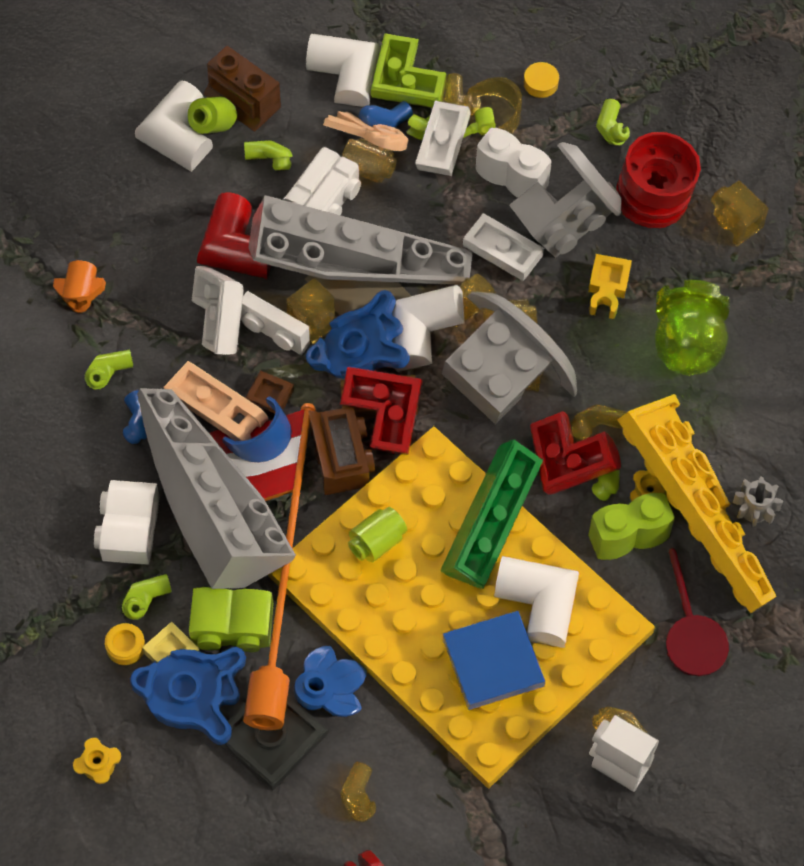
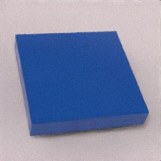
M519 611L443 633V642L468 710L545 687L544 676Z

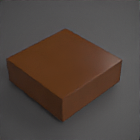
M260 370L245 398L261 408L267 416L274 418L275 411L267 404L265 399L268 396L272 397L278 402L281 409L284 410L294 392V384Z

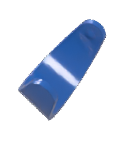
M270 396L265 400L275 411V416L265 431L246 441H234L226 436L222 439L225 446L243 460L257 463L272 460L283 453L291 440V424L278 402Z

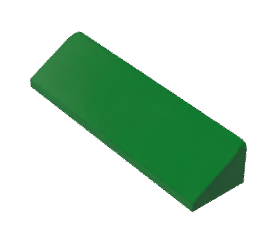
M516 440L503 443L497 449L440 570L449 577L479 589L485 587L543 462L540 457Z

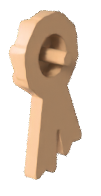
M338 111L337 117L328 115V118L324 120V126L363 137L367 142L380 147L379 152L386 153V150L403 151L407 148L408 138L400 130L382 124L371 127L348 111L346 113Z

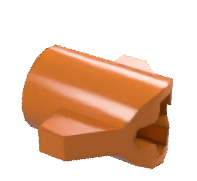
M76 260L68 264L66 278H54L53 287L74 312L82 313L90 307L91 301L105 290L106 282L104 278H96L97 268L87 261Z

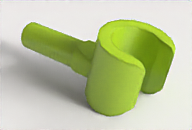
M484 107L475 112L476 122L466 127L463 138L475 133L485 135L490 128H496L493 110L490 107Z
M413 114L408 121V125L411 127L407 134L423 140L430 116L424 119Z

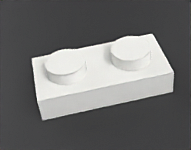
M439 101L434 102L415 163L418 170L452 176L471 114L468 106Z
M484 213L463 238V247L522 281L526 279L536 266L544 252V248Z
M249 291L245 293L241 309V321L253 332H262L271 337L282 349H291L302 355L310 345L309 326Z

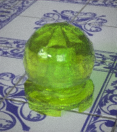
M684 280V287L670 290L669 285H665L657 292L655 313L659 321L654 336V343L658 357L670 370L685 376L702 375L716 367L724 358L729 340L724 321L729 315L730 297L720 294V286L707 281Z

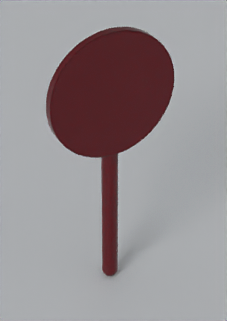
M670 548L669 556L685 617L678 620L669 630L666 638V651L673 665L683 673L692 676L710 675L720 669L727 659L729 652L728 638L723 628L711 618L693 615L676 549Z

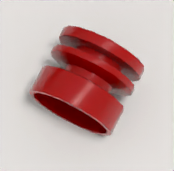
M651 132L638 137L629 146L616 186V190L622 198L621 211L624 216L635 224L647 228H664L676 223L685 214L701 171L699 156L691 144L680 136L671 133Z

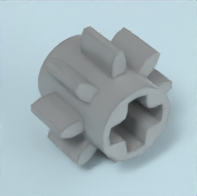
M761 476L759 480L751 483L746 479L743 480L742 492H735L733 499L734 504L741 505L737 515L738 519L744 517L752 523V527H755L757 523L764 520L771 524L775 516L774 511H780L783 500L775 498L779 486H771Z

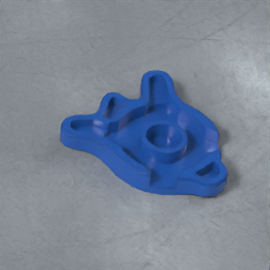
M382 290L364 307L349 311L331 321L329 324L332 329L323 340L320 336L317 343L307 351L306 360L311 368L326 371L340 379H345L347 367L376 371L383 367L404 368L409 363L410 355L404 347L391 342L404 329L401 322L392 316V311L396 304L393 294L390 291Z
M231 647L218 654H204L196 650L187 649L171 651V655L161 659L158 663L155 661L149 666L137 668L132 673L130 678L132 690L144 699L150 712L158 721L166 726L178 729L202 731L217 745H223L230 740L232 729L221 713L220 708L223 705H235L240 700L239 689L234 681V677L246 663L245 652L241 648Z

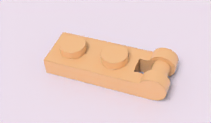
M189 361L164 386V389H172L189 410L227 434L234 441L251 439L250 433L257 426L259 428L262 427L268 420L267 414L257 405ZM238 413H241L245 417L238 424L233 419Z

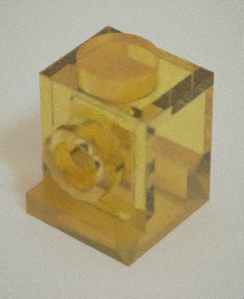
M740 180L728 188L726 186L721 187L711 198V203L715 206L713 215L722 228L729 229L734 234L732 242L737 247L764 227L769 208Z
M315 278L286 299L287 314L309 326L311 345L316 343L320 336L322 338L332 329L329 323L336 318L334 296Z

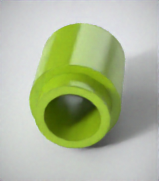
M225 97L198 98L189 106L188 122L191 128L200 134L224 132L229 130L235 123L237 110L234 104Z
M393 508L378 509L349 531L351 540L348 542V546L359 560L363 561L366 559L373 563L402 541V535L407 532V526L402 517Z

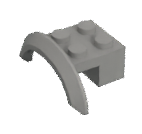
M564 142L559 143L557 146L583 177L584 181L559 201L537 182L509 205L531 235L555 258L560 254L571 251L576 246L577 240L588 231H594L601 227L606 217L612 212L619 216L622 198L614 186L601 176L578 146Z
M471 292L467 296L479 309L487 308L494 311V313L445 361L441 374L494 424L521 399L525 389L550 364L555 368L560 378V385L573 397L577 395V381L573 366L564 352L536 322L507 299L494 293Z

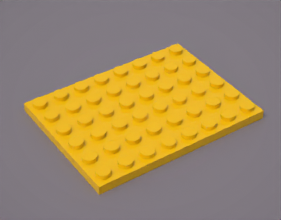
M433 426L410 446L409 455L401 454L292 548L296 556L290 562L286 594L356 662L363 665L367 672L489 789L654 633L655 626L523 506L483 589L449 577L441 572V567L486 473ZM387 507H391L396 510L407 526V532L402 535V541L373 563L366 559L363 561L359 560L348 546V542L351 540L349 531L378 509L384 510ZM502 556L578 571L579 577L565 648L530 641L545 679V687L468 710L443 642V633L515 611H519L526 632L528 630L532 604L494 597ZM282 567L268 574V577L278 586Z

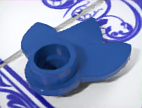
M322 646L309 653L303 663L304 673L299 675L294 684V694L297 702L308 710L324 708L332 715L338 717H347L360 712L362 709L361 704L353 693L364 683L367 669L354 660L342 659L337 661L331 646ZM309 686H314L320 691H314Z

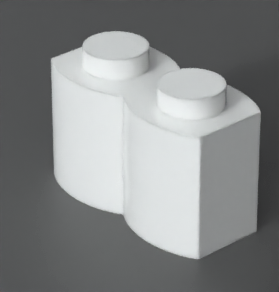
M490 128L477 145L476 171L478 174L493 184L506 186L516 197H520L537 182L545 189L548 187L552 162L549 156L536 147L521 144L515 136L505 130Z
M111 480L108 492H102L100 514L105 516L102 526H96L94 533V548L100 550L102 561L149 565L159 507V492L156 483Z
M617 715L613 717L611 722L604 719L592 738L594 744L589 752V755L594 757L592 767L635 792L652 764L659 740Z

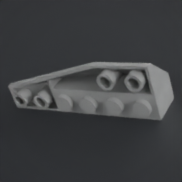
M266 195L263 197L253 217L248 248L253 260L331 280L467 285L470 282L471 250Z
M140 388L137 393L146 435L161 484L178 526L211 588H245L293 561L296 554L264 498L172 389Z

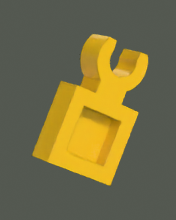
M596 254L588 291L595 293L590 302V315H595L597 306L605 304L610 308L609 318H615L618 310L617 297L625 298L632 260Z

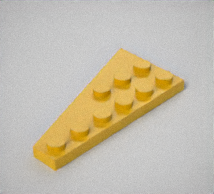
M673 394L628 411L617 419L623 427L624 437L631 445L636 446L645 459L644 464L648 472L655 478H658L667 491L666 496L670 504L677 510H680L689 523L688 528L692 536L697 541L702 542L711 555L710 559L714 568L719 573L724 574L731 584L736 600L752 613L777 597L757 557L745 550L742 544V537L745 533L739 522H731L725 510L730 503L706 455L694 448L691 436L695 433L690 423L687 421L682 423L675 410L680 406L676 395Z

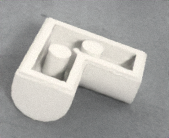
M311 34L307 48L306 70L338 74L339 78L334 103L364 107L370 104L371 85L380 53V45L374 42Z
M179 81L136 128L135 138L192 172L213 148L211 139L194 131L189 127L190 124L188 122L189 106L194 100L204 98L203 95L191 83Z
M196 266L192 301L206 309L202 345L215 354H235L238 345L243 286L210 267Z
M458 285L396 300L392 316L401 322L404 329L399 336L392 339V342L404 347L410 355L409 363L404 368L395 369L397 372L432 364L430 331L465 323L463 291Z
M502 556L494 597L532 604L527 630L529 640L531 642L565 648L579 572Z

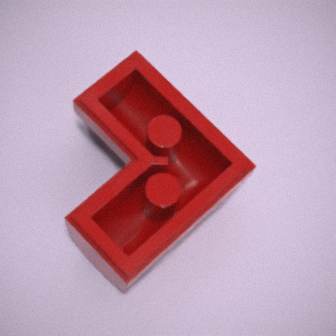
M229 192L218 195L198 252L197 263L267 279L271 265L254 261L248 248L250 236L245 235V231L252 214V206L246 198Z
M347 367L340 404L377 411L370 447L382 452L409 455L422 379Z
M564 411L530 424L536 455L543 460L539 472L543 491L547 494L558 493L621 468L620 455L610 435L604 431L574 443L570 420Z

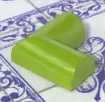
M384 33L371 85V96L377 99L395 102L405 101L408 104L433 108L435 101H443L446 73L413 67L419 39Z

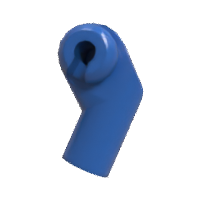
M402 101L391 110L375 105H366L360 109L359 119L371 127L382 124L396 128L413 115V110L405 101Z
M138 390L129 393L124 399V402L133 414L128 422L129 425L123 429V436L130 444H138L141 439L147 438L137 395Z

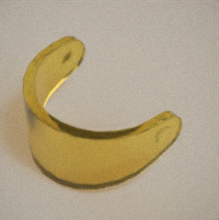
M493 77L475 84L468 90L467 94L472 99L484 95H496L509 101L514 107L515 113L509 121L498 127V129L505 130L510 134L517 129L521 119L522 94L514 82L503 77Z

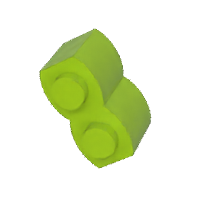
M648 493L637 497L629 505L612 504L599 509L592 515L588 536L598 559H617L628 554L633 548L647 549L665 542L670 537L675 516L664 493Z
M194 588L189 624L190 640L197 644L200 649L208 651L218 650L221 646L228 645L237 646L244 652H257L260 648L270 647L274 604L272 592L258 589Z

